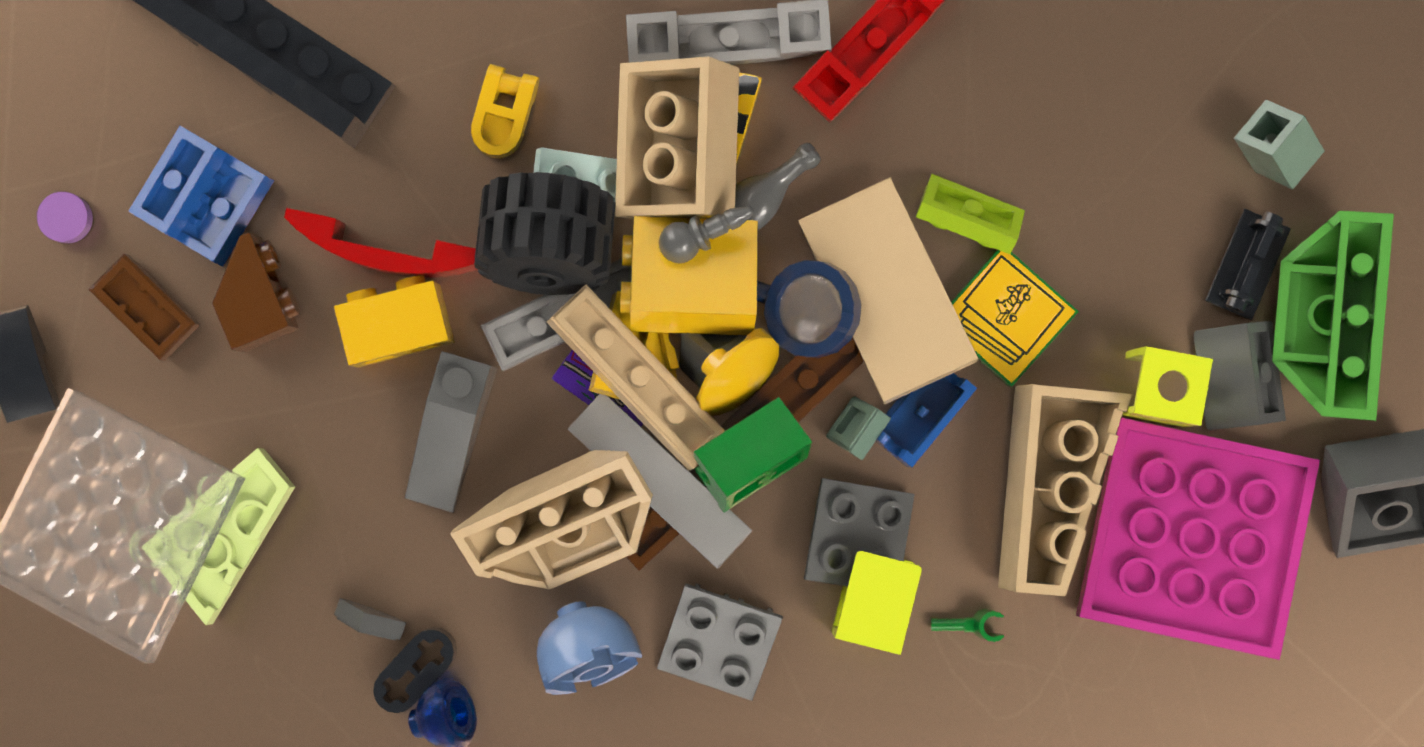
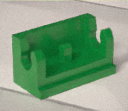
M778 397L695 450L693 457L699 465L695 470L718 502L720 509L725 513L806 460L812 440Z

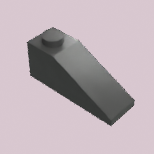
M441 351L426 400L405 499L454 513L498 368Z

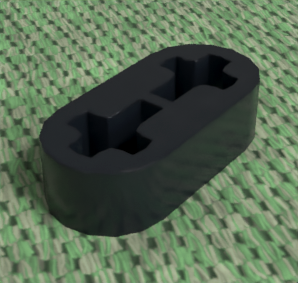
M436 627L425 629L417 634L376 679L373 693L378 705L387 712L400 713L416 704L455 660L457 646L452 635L446 630ZM437 639L444 644L440 651L441 655L445 658L444 661L441 663L439 660L434 659L421 669L416 662L426 651L424 646L421 645L422 641L425 640L431 644ZM410 671L415 678L405 689L410 696L409 699L406 700L402 696L395 700L390 699L387 695L391 689L390 684L387 682L388 678L390 677L392 680L397 681Z

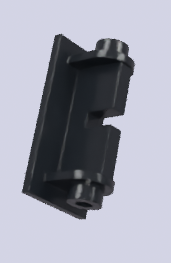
M1243 209L1205 298L1206 302L1252 321L1291 228L1282 225L1284 219L1281 216L1271 212H1264L1263 216L1248 209Z

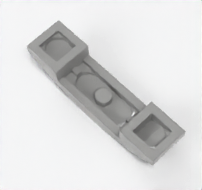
M828 0L777 3L778 8L677 15L676 11L626 15L629 63L709 56L731 65L811 56L825 53L827 50L831 52Z

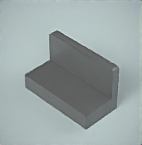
M1272 321L1243 323L1194 332L1196 356L1213 359L1204 408L1205 423L1208 430L1286 421L1279 369L1272 363L1274 345Z

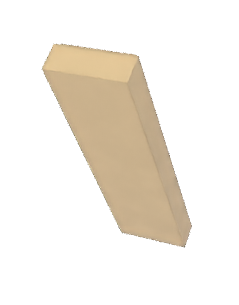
M586 284L546 321L688 471L698 465L693 457L694 451L725 432L707 411L699 408L698 401Z

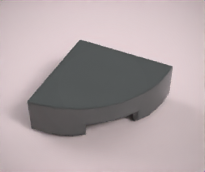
M340 598L334 613L338 620L357 632L395 641L396 639H401L406 622L387 613Z

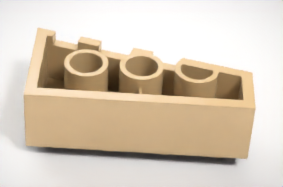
M1036 384L1015 386L998 588L1019 593L1066 596L1087 533L1084 529L1092 505L1097 504L1102 488L1099 484L1108 456L1113 455L1119 437L1116 435L1123 412H1127L1132 394Z

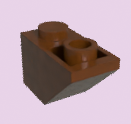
M250 232L239 236L212 302L231 350L247 352L299 330L295 316L300 314L297 300L288 286L282 288L275 270L281 268L278 255L269 240L263 242L261 237Z

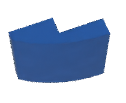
M179 126L128 212L223 267L236 246L239 236L245 231L274 180L186 128Z

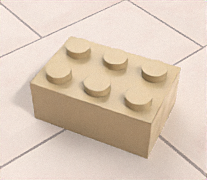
M709 56L620 63L615 217L634 220V216L691 218L696 215L700 219H708L714 215L723 214L724 211L730 208H735L739 67Z

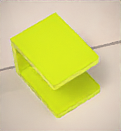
M1148 346L1126 351L1125 359L1142 363L1134 406H1128L1127 412H1123L1122 417L1173 427L1202 425L1213 359ZM1168 371L1181 373L1187 381L1186 394L1176 402L1164 399L1158 389L1160 377Z
M858 551L855 554L848 586H842L831 630L833 636L839 640L901 655L922 572L921 567L912 561H900L865 551Z

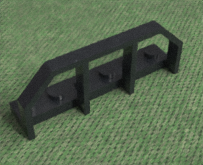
M132 0L156 15L194 45H202L236 67L271 95L274 92L300 109L354 149L396 87L391 81L266 0Z

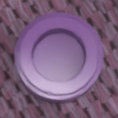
M69 192L50 194L41 202L37 211V223L42 233L49 239L60 243L68 244L80 241L88 234L93 222L92 210L89 204L83 198Z

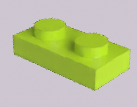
M931 174L916 218L927 221L936 228L949 230L975 240L984 247L995 248L1011 254L1019 237L1025 210Z

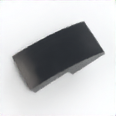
M29 305L0 312V406L7 423L56 410L60 404L42 358L47 350Z

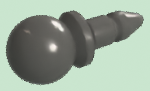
M749 206L730 208L724 211L723 214H717L704 220L703 223H701L696 215L690 218L689 223H671L660 234V251L667 260L673 263H686L697 255L699 249L704 251L711 249L709 238L714 239L728 233L729 229L739 228L754 214V210Z

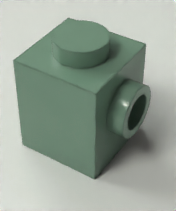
M1265 100L1234 137L1254 172L1292 190L1325 152L1305 116L1269 100Z

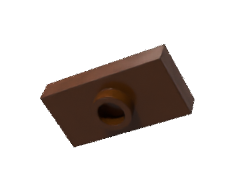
M123 254L88 289L161 361H165L200 326L127 254Z

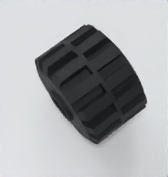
M521 172L490 180V184L485 185L482 189L474 261L475 268L478 269V273L481 276L492 280L493 283L527 293L541 295L576 294L585 284L592 291L598 289L600 285H605L609 281L616 206V203L613 202V196L609 192L601 190L600 186L592 182L553 173Z

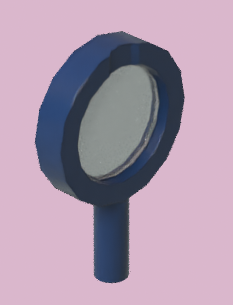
M803 260L787 266L774 278L771 285L757 280V302L765 304L764 315L769 333L783 349L796 356L821 358L837 353L851 341L860 324L862 304L857 286L844 270L828 262Z

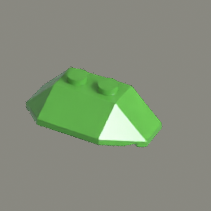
M1338 211L1323 226L1281 260L1272 363L1323 417L1376 421L1394 214Z

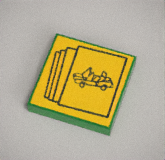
M997 250L951 301L978 356V360L1008 387H1012L1079 312L1012 252L1008 254Z

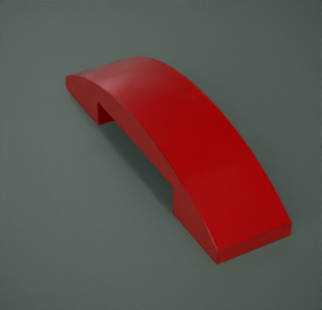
M877 0L839 40L831 52L827 50L793 86V90L829 123L832 122L891 62L946 0Z
M286 208L284 218L310 241L351 263L367 269L404 277L425 275V278L454 276L478 270L474 266L476 248L436 240L431 260L342 241L346 224L337 218Z

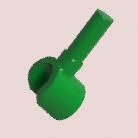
M982 609L976 612L973 617H964V619L931 618V631H964V633H974L981 639L996 642L1004 638V635L1000 633L987 634L984 630V623L989 617L995 616L1000 618L1004 617V615L993 610Z

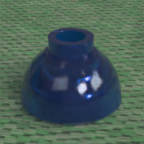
M444 678L427 688L420 697L417 707L410 711L408 716L409 728L416 738H425L429 743L437 747H467L474 737L477 726L474 702L462 684L453 678Z

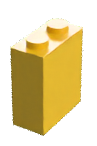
M634 216L633 235H623L622 266H632L631 282L621 281L620 313H630V331L748 335L754 330L757 316L758 221L747 220L737 229H729L728 233L714 239L709 238L711 249L707 251L699 249L697 255L686 263H673L667 260L660 251V234L669 224L674 222L689 223L690 218Z

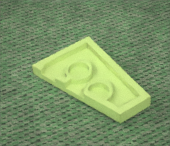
M257 448L143 547L205 625H211L215 622L295 489L294 484L264 448Z

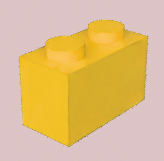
M418 275L396 281L397 290L377 295L376 288H367L346 294L347 303L335 305L334 309L348 365L362 367L455 343L441 285L435 281L426 282L425 275Z

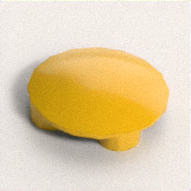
M758 328L749 333L744 341L728 352L722 348L713 351L701 366V370L706 377L696 397L699 408L707 411L710 415H721L734 410L749 400L763 386L773 372L779 357V344L763 328Z

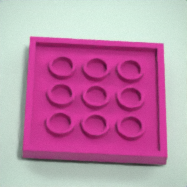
M1121 418L1116 435L1119 437L1113 455L1108 456L1076 616L1280 660L1320 460Z

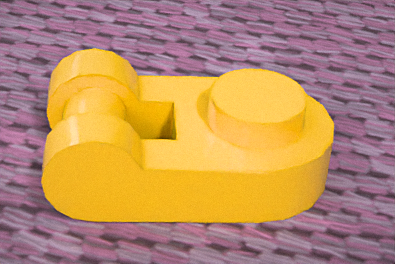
M494 64L488 66L471 124L473 142L483 154L491 158H504L510 156L519 148L531 107L537 95L539 77L526 73L522 77L507 74L504 67ZM500 93L516 96L513 109L496 105Z

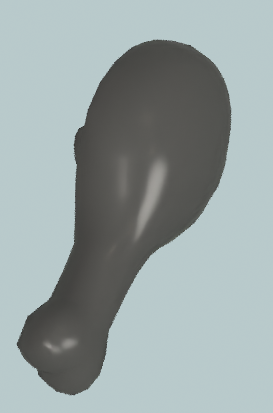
M804 143L798 147L794 156L778 168L768 173L748 177L736 184L735 208L752 207L754 214L748 220L758 221V230L764 227L776 214L788 186L803 172L815 168L820 163L821 157L811 143Z

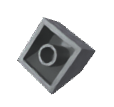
M1424 429L1325 446L1321 486L1332 547L1336 558L1424 543Z

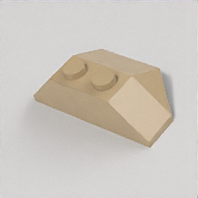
M593 450L509 488L454 528L450 534L476 576L490 579L492 576L512 583L552 589L636 553L653 494L627 451Z

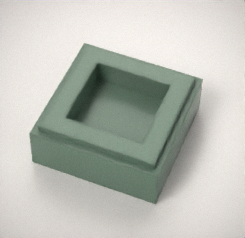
M854 396L833 424L826 438L860 460H863L891 418L876 407Z

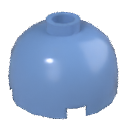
M583 601L568 604L557 611L558 618L549 623L539 637L536 652L539 673L545 691L552 695L577 692L574 685L575 682L591 680L592 688L603 685L635 668L638 665L636 657L642 658L636 636L629 623L613 610L601 606L587 607L586 602Z

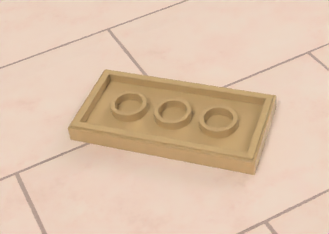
M891 177L798 220L816 261L828 262L844 270L857 286L862 306L860 324L853 335V339L884 405L978 362V356ZM825 278L842 314L839 292L832 282Z

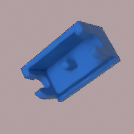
M952 373L898 398L886 412V415L891 420L875 442L903 465L912 468L971 397L977 387L967 379L960 378Z

